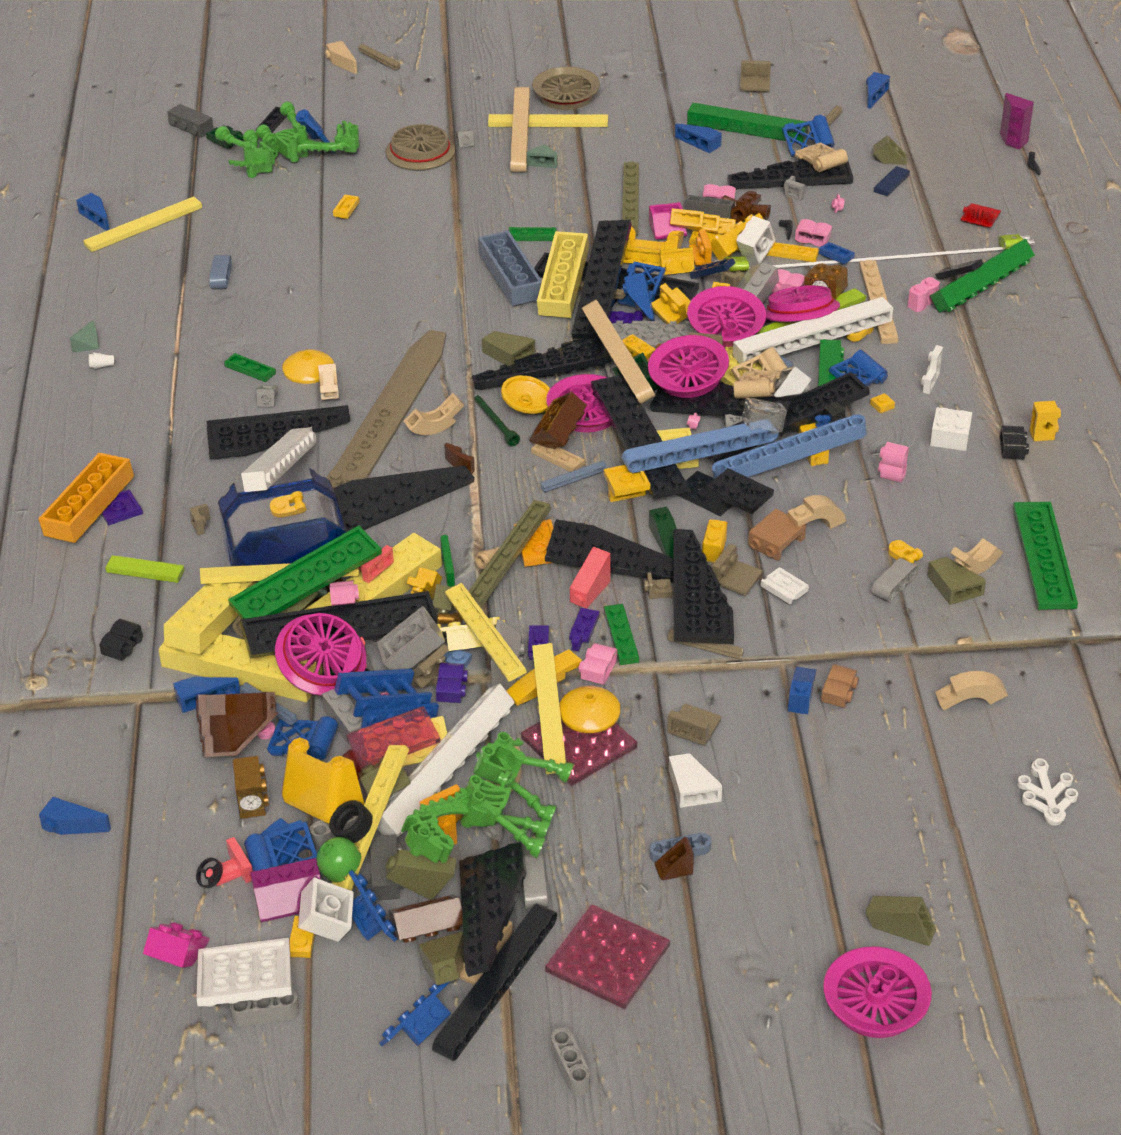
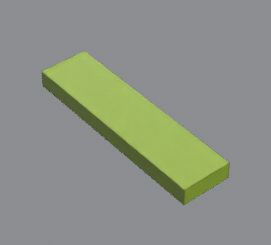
M115 555L111 556L105 567L107 573L179 583L185 571L184 565Z

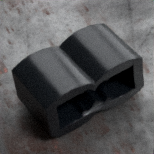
M1001 425L999 439L1002 458L1025 459V454L1029 453V443H1026L1027 432H1024V427Z
M118 619L99 644L101 654L120 661L130 656L133 647L142 640L141 625Z

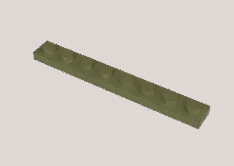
M630 161L624 162L622 220H631V226L635 229L636 237H638L639 162Z
M533 500L468 592L480 608L485 604L551 510L550 503Z

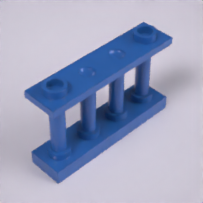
M411 668L338 673L334 690L337 695L351 694L355 699L354 717H362L363 712L368 710L430 703L432 697L431 692L417 693L412 687L414 672ZM405 690L408 694H399L397 691ZM387 691L389 695H381L379 692ZM360 693H369L371 696L363 697Z

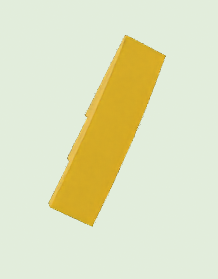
M672 208L670 225L695 231L705 229L707 233L724 235L723 232L730 227L734 229L736 224L735 219L720 218L718 215L704 214V212L674 208Z
M570 649L554 656L557 682L564 680L566 672L578 668L582 661ZM535 668L506 690L517 706L538 697Z

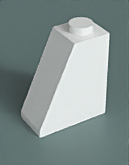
M690 753L669 756V774L680 808L722 801L721 783Z

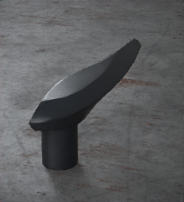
M1029 152L1028 165L1040 175V168L1035 161V152Z
M779 220V227H786V234L789 240L793 222L791 220Z

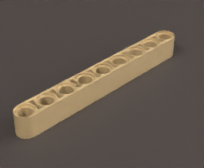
M515 87L511 172H527L530 87Z
M597 299L582 307L583 312L639 403L643 404L656 396Z

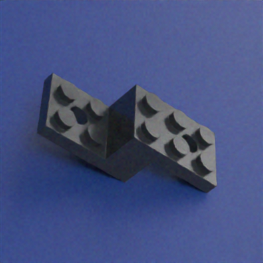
M727 468L716 479L697 470L686 480L689 486L688 492L677 494V496L721 517L732 506L753 514L774 495V489Z

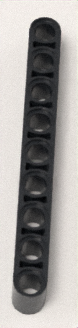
M537 903L531 908L496 955L491 970L482 974L438 1033L432 1045L433 1052L452 1061L457 1060L556 923L557 912Z

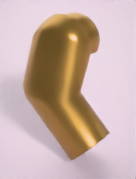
M457 612L453 614H437V623H462V617Z

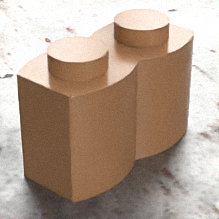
M833 664L822 690L821 701L845 708L847 702L851 703L854 694L852 690L853 688L857 689L859 677H856L857 670Z

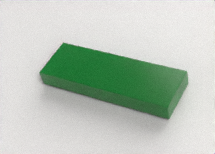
M509 227V232L515 241H553L555 231H557L556 227Z
M236 353L224 361L225 367L263 382H267L276 374L275 368Z
M441 535V552L447 586L454 587V568L448 535Z

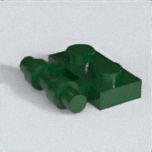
M225 126L236 139L244 141L242 132L235 131L230 126ZM217 127L206 133V139L224 148H230L235 145L218 140L215 137Z

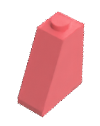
M596 547L591 549L570 586L571 603L587 609L610 583L609 552Z

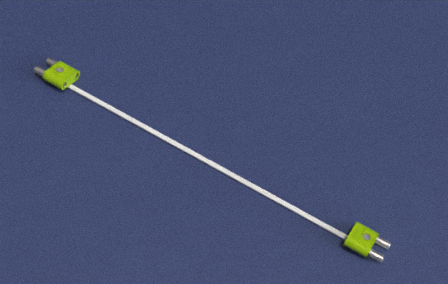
M1001 235L998 238L1001 247L852 259L849 262L1005 250L1025 238L1030 246L1035 245V241L1030 240L1029 235ZM745 256L725 257V259L734 258L736 262L728 269L730 272L748 271L750 268ZM833 260L772 266H775L777 268L810 266L816 265L818 263L835 264L840 262Z

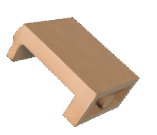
M774 509L749 531L748 546L779 561L782 550L796 539L802 542L805 539L806 524L797 527L788 518V514Z

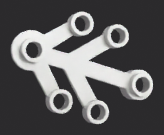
M1039 758L1032 763L1031 774L1039 778L1042 789L1032 784L1030 777L1026 775L1020 776L1017 786L1020 789L1027 790L1023 793L1022 802L1043 812L1048 824L1060 825L1065 820V810L1071 803L1077 801L1078 792L1072 788L1067 789L1064 799L1058 805L1055 799L1066 787L1072 785L1073 776L1070 773H1062L1059 782L1052 789L1047 776L1049 765L1046 760ZM1036 796L1045 800L1046 804L1036 800Z

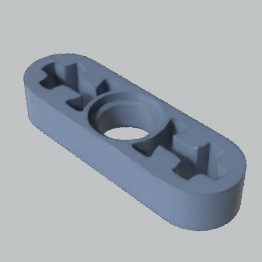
M696 833L685 836L688 838L689 843L692 844L694 856L710 852L711 837L708 834ZM684 836L653 842L650 845L651 860L656 862Z

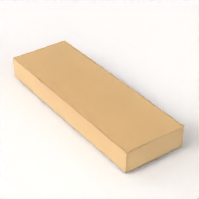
M536 444L531 448L532 454L569 472L580 469L585 465V459L560 447L551 449Z

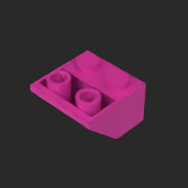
M680 202L649 206V224L655 239L663 240L672 231H684V236H687L685 228L670 225L672 208L683 209Z
M179 923L160 924L157 927H150L143 954L181 968L193 966L198 959V949L205 948L210 938L202 936L203 932L190 929L188 931L182 929L183 925Z

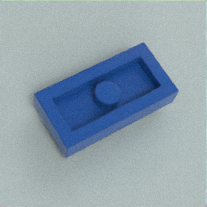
M828 242L819 247L818 254L846 264L854 259L855 252Z

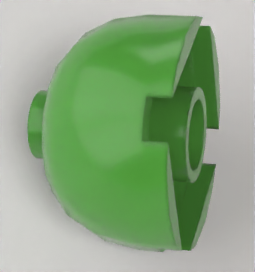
M333 837L327 840L320 847L316 856L318 869L331 882L344 881L343 877L347 876L351 870L355 872L360 865L361 853L358 851L359 848L352 841L343 837Z

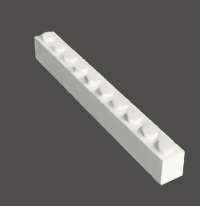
M883 297L834 311L823 317L804 320L734 341L733 356L741 364L760 355L771 347H774L779 355L819 344L821 339L832 340L892 321L893 307Z
M312 427L291 429L242 472L244 491L267 490L315 445L316 435L312 431Z
M501 684L488 688L409 775L411 784L390 796L377 827L382 835L396 834L397 837L403 833L401 829L406 817L412 815L414 809L420 810L419 801L440 792L442 789L441 785L454 776L453 771L464 765V759L477 750V744L486 740L488 737L487 733L495 729L500 724L499 720L510 713V707L515 702Z

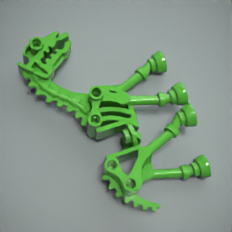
M289 101L281 105L280 112L282 115L287 116L293 128L273 134L269 127L263 124L257 128L256 132L252 129L247 130L243 135L244 142L231 135L229 129L225 126L219 127L215 132V137L218 140L243 148L245 161L229 160V165L245 166L249 178L256 177L257 173L273 171L272 165L275 164L274 159L277 157L278 151L290 159L291 162H297L300 157L309 156L308 150H324L325 152L329 150L334 152L336 150H345V152H357L356 148L360 147L358 126L352 125L350 121L347 124L345 120L342 121V125L339 123L336 126L337 135L334 137L335 142L309 140L306 127L300 126V123L296 121L295 108ZM258 138L262 139V141L259 142V147H260V148H257V147H258V143H257V142H258Z
M499 732L493 744L488 743L487 746L481 748V753L477 752L476 757L478 760L473 769L475 775L469 778L466 788H460L459 793L456 792L454 797L448 796L447 800L440 798L438 802L430 800L429 805L421 804L420 810L414 809L413 814L406 817L401 832L408 831L405 842L410 847L411 854L417 857L423 855L435 863H438V861L446 863L454 847V842L439 827L437 818L449 814H463L461 824L465 828L493 826L498 822L514 835V839L517 842L521 841L526 850L530 851L529 854L537 859L556 806L541 805L539 802L540 798L537 795H532L518 784L515 779L521 765L525 764L545 768L548 772L555 771L559 779L566 783L574 763L565 762L563 764L560 762V764H557L553 759L548 761L525 756L522 751L514 747L522 746L523 741H520L519 738L513 740L508 733ZM481 777H483V778H485V779H487V780H490V781H492V782H494V783H497V784H499L500 786L495 785V784H493V783H490V782H488V781H486V780H483V779H481ZM511 789L527 801V805L535 810L538 815L537 817L541 818V821L536 820L535 822L528 816L521 818L502 814L509 799ZM529 828L532 829V832L535 833L536 838H529L526 835V830H528Z

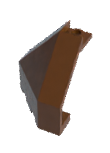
M275 692L196 695L197 722H199V737L203 747L202 757L237 756L279 713L276 712Z

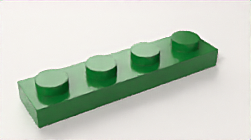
M624 605L604 606V614L613 645L617 649L619 665L639 663L638 651Z

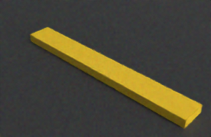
M698 231L692 232L689 244H696ZM706 232L710 244L714 242L712 239L719 234ZM775 242L767 255L816 262L819 249Z

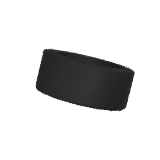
M350 800L341 804L334 811L330 819L329 828L336 837H343L355 843L365 837L370 830L372 814L359 801ZM359 814L356 822L350 828L343 831L346 822L352 816Z

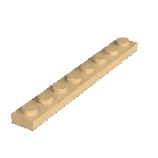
M876 260L860 261L859 268L868 300L883 297L888 302ZM893 317L891 322L876 326L881 344L898 343V334Z

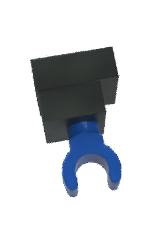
M836 401L824 407L825 415H818L814 419L818 422L815 426L820 427L829 422L832 423L846 418L845 409Z

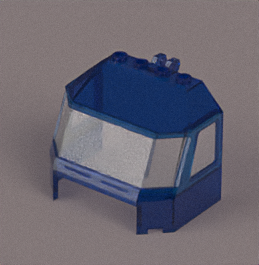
M309 468L312 479L270 486L267 490L237 493L233 482L229 487L230 490L218 501L225 549L230 566L293 563L346 533L330 480L318 475L313 469ZM296 491L302 492V502L305 503L307 509L304 513L281 518L271 514L270 503L274 498L291 495Z

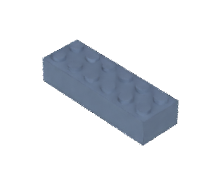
M509 230L478 237L479 255L511 305L536 301L542 280Z

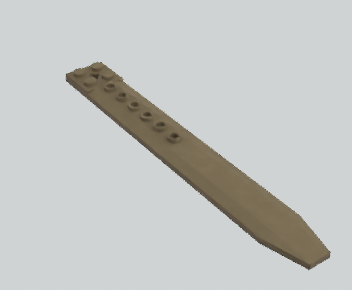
M429 330L409 348L337 464L317 491V498H320L321 493L351 480L365 479L370 476L442 358L446 332Z

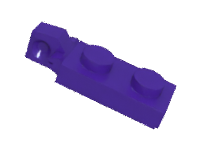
M580 608L569 636V640H572L571 650L579 652L583 642L589 643L599 620L600 611Z
M529 625L528 657L534 663L532 646L549 644V625Z

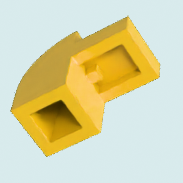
M420 567L416 578L409 577L407 584L412 588L411 594L429 591L432 600L436 584L440 585L442 576L436 571Z

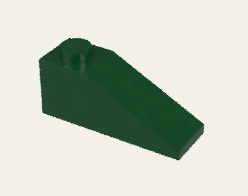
M667 506L649 510V528L662 553L673 558V530L677 529L674 519Z

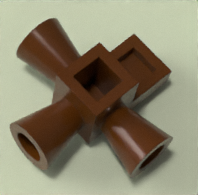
M755 191L746 192L738 200L726 195L722 198L735 201V208L731 210V218L735 219L736 222L745 221L751 214L755 216L760 213L764 220H768L770 216L771 205H757L761 201L762 195L757 194Z

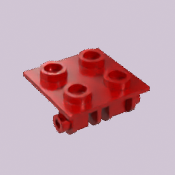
M971 203L967 207L964 206V214L961 217V221L991 228L1001 210Z

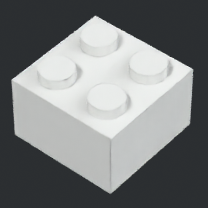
M753 216L746 223L745 229L737 237V244L741 255L754 264H759L763 261L776 241L770 222Z
M937 407L930 446L966 451L973 412Z
M313 878L301 891L298 928L339 942L351 929L354 892Z

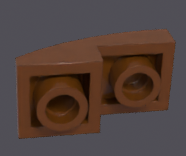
M445 443V459L454 467L465 465L473 474L475 471L474 457L463 454L461 447Z

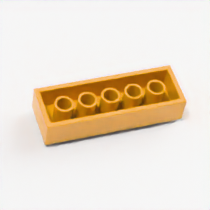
M98 453L38 518L43 535L75 543L134 477L130 459Z

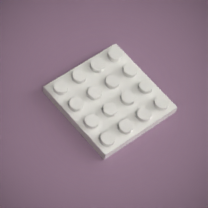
M289 938L198 949V1007H211L216 1004H234L239 1001H258L263 998H281L286 995H292Z

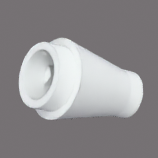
M93 352V354L88 356L89 368L98 369L114 366L113 355Z

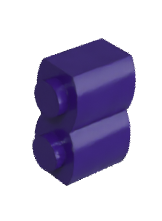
M440 663L436 687V702L461 703L462 697H466V685H464V682H468V670H465L464 664Z

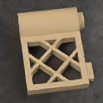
M821 142L795 151V157L813 164L814 169L818 172L837 167L848 161V156L844 149L835 150Z
M771 347L760 355L733 367L731 372L739 381L741 375L738 370L740 369L747 371L778 369V371H782L788 367L776 349ZM759 361L762 369L752 368L753 363Z
M776 369L744 372L740 380L734 382L735 398L771 397L772 393H775V381L782 375L781 371Z

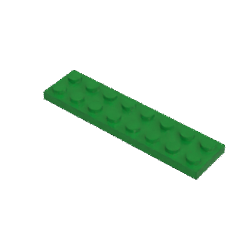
M1014 502L1013 511L1038 610L1077 609L1078 600L1052 503Z
M358 525L229 598V605L242 619L278 614L381 555L382 549Z

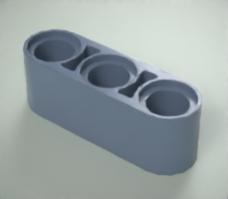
M214 255L209 277L211 289L228 288L232 268L231 255Z

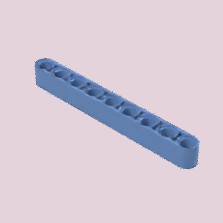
M860 414L852 415L720 460L712 465L713 477L716 479L727 468L750 477L861 439L867 434L865 417Z
M762 419L631 448L623 452L621 459L630 472L636 473L770 443L777 439L779 433L769 419Z

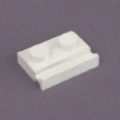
M780 567L769 574L765 580H761V587L788 604H791L793 600H797L808 592L809 589L808 584Z

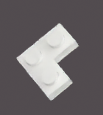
M936 345L934 351L929 353L928 361L930 365L921 381L923 393L930 394L940 375L942 346Z

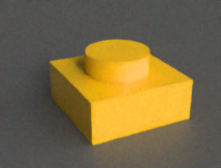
M885 393L870 399V405L879 413L895 408V402Z

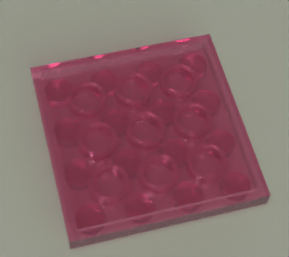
M561 720L566 762L574 763L567 780L571 786L637 748V741L617 723L601 732L582 733L569 728ZM538 722L522 731L521 739L544 759L541 723Z
M591 904L546 964L545 972L626 1009L669 948L670 940Z

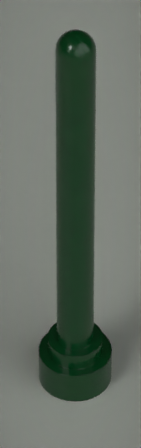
M475 396L474 400L504 434L505 442L511 447L516 446L520 442V436L515 431L507 428L481 396Z

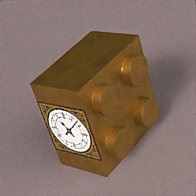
M818 263L804 277V286L816 285L827 287L831 290L832 297L837 299L848 286L847 267Z
M258 756L233 759L235 790L240 819L265 816V807L269 806L268 794H263V792H267L266 778H261L265 776L264 764H259Z

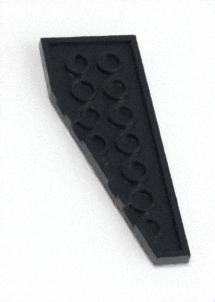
M798 158V161L795 162L788 160L767 165V168L762 170L755 168L753 172L749 173L742 171L730 174L727 181L729 186L736 189L784 187L785 181L791 176H795V182L814 186L817 184L853 183V174L849 161L837 167L818 172L814 169L813 164Z
M585 338L562 343L560 348L554 349V347L547 349L546 353H534L515 360L513 365L507 366V364L500 366L499 370H487L471 377L475 390H484L491 386H502L507 379L514 376H530L537 379L541 376H553L562 372L569 373L577 369L585 370L592 366H604L607 363H611V360L600 338Z
M690 380V386H689V387H693V384H692V381H691V380ZM720 382L710 392L692 398L676 397L659 388L650 405L652 412L711 415L731 414L734 416L787 418L792 408L791 402L774 397L736 399L734 396V386Z
M348 405L207 421L209 458L221 459L246 456L270 448L291 429L312 427V431L316 433L350 422Z
M463 465L357 479L321 493L320 500L343 532L346 533L358 525L363 530L371 528L474 483L475 477Z
M556 519L545 555L546 562L582 567L591 549L596 547L610 553L611 573L646 579L647 573H651L652 580L670 579V582L673 583L672 557L593 525Z
M674 529V642L734 644L733 609L728 605L727 597L722 593L720 583L711 565H708L705 553H702L693 530Z
M522 842L511 843L505 847L488 850L485 853L469 856L459 861L465 971L468 977L491 970L497 954L496 947L498 941H502L504 935L502 932L503 928L508 925L516 904L515 896L517 893H520L522 888L520 885L521 880L525 879L527 874Z

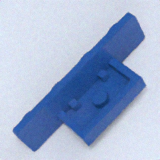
M437 702L364 711L361 728L363 731L381 729L437 717L439 705Z
M353 870L348 872L361 893L353 900L352 918L363 937L368 941L383 930L394 942L398 940L394 933L396 927L389 919L386 920L385 916L387 913L380 904L377 905L376 900L378 898L375 893L366 887L369 884L366 878L361 873L357 875Z
M450 982L440 985L434 983L428 989L430 994L426 998L422 995L413 1003L415 1009L411 1013L406 1010L397 1019L400 1023L395 1028L391 1025L381 1034L384 1037L379 1042L381 1047L389 1042L401 1029L417 1046L421 1044L451 1014L436 997Z

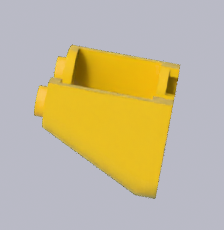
M631 226L623 263L633 264L635 261L661 267L660 251L681 248L684 231H672L668 234L667 241L658 242L636 239V231Z
M301 737L294 739L289 744L282 786V796L285 803L326 823H330L334 811L347 801L357 800L364 805L352 760L336 756L328 763L307 755L306 751L310 748L309 742Z

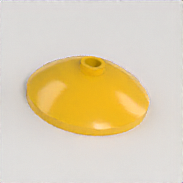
M306 349L297 351L286 358L282 369L284 376L290 381L300 384H312L320 382L318 365L334 364L328 354L320 350Z
M514 376L503 383L501 395L503 400L514 410L526 414H537L548 409L546 399L550 388L544 382L534 377Z
M582 686L573 689L563 696L559 704L562 722L569 728L582 733L604 731L612 727L620 716V703L617 697L610 691L597 686Z

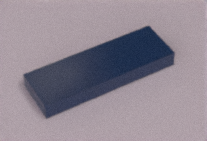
M896 166L874 187V192L884 196L890 195L910 175V170Z
M734 258L700 265L692 270L689 275L693 279L727 271L736 262Z

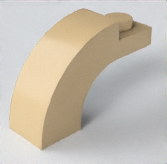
M336 364L318 365L321 400L339 398Z
M452 393L433 411L421 412L415 408L404 422L416 434L433 435L452 426L456 422L454 416L461 410L464 404L457 395Z
M812 495L803 498L804 504L787 511L788 518L797 527L816 519H821L829 529L846 522L842 510L829 497L824 495Z
M982 538L968 552H963L954 547L950 553L956 556L954 559L956 563L978 575L989 569L1004 552Z
M969 671L950 677L951 684L935 692L943 710L969 698H982L991 705L1008 696L1002 680L996 675L985 671Z

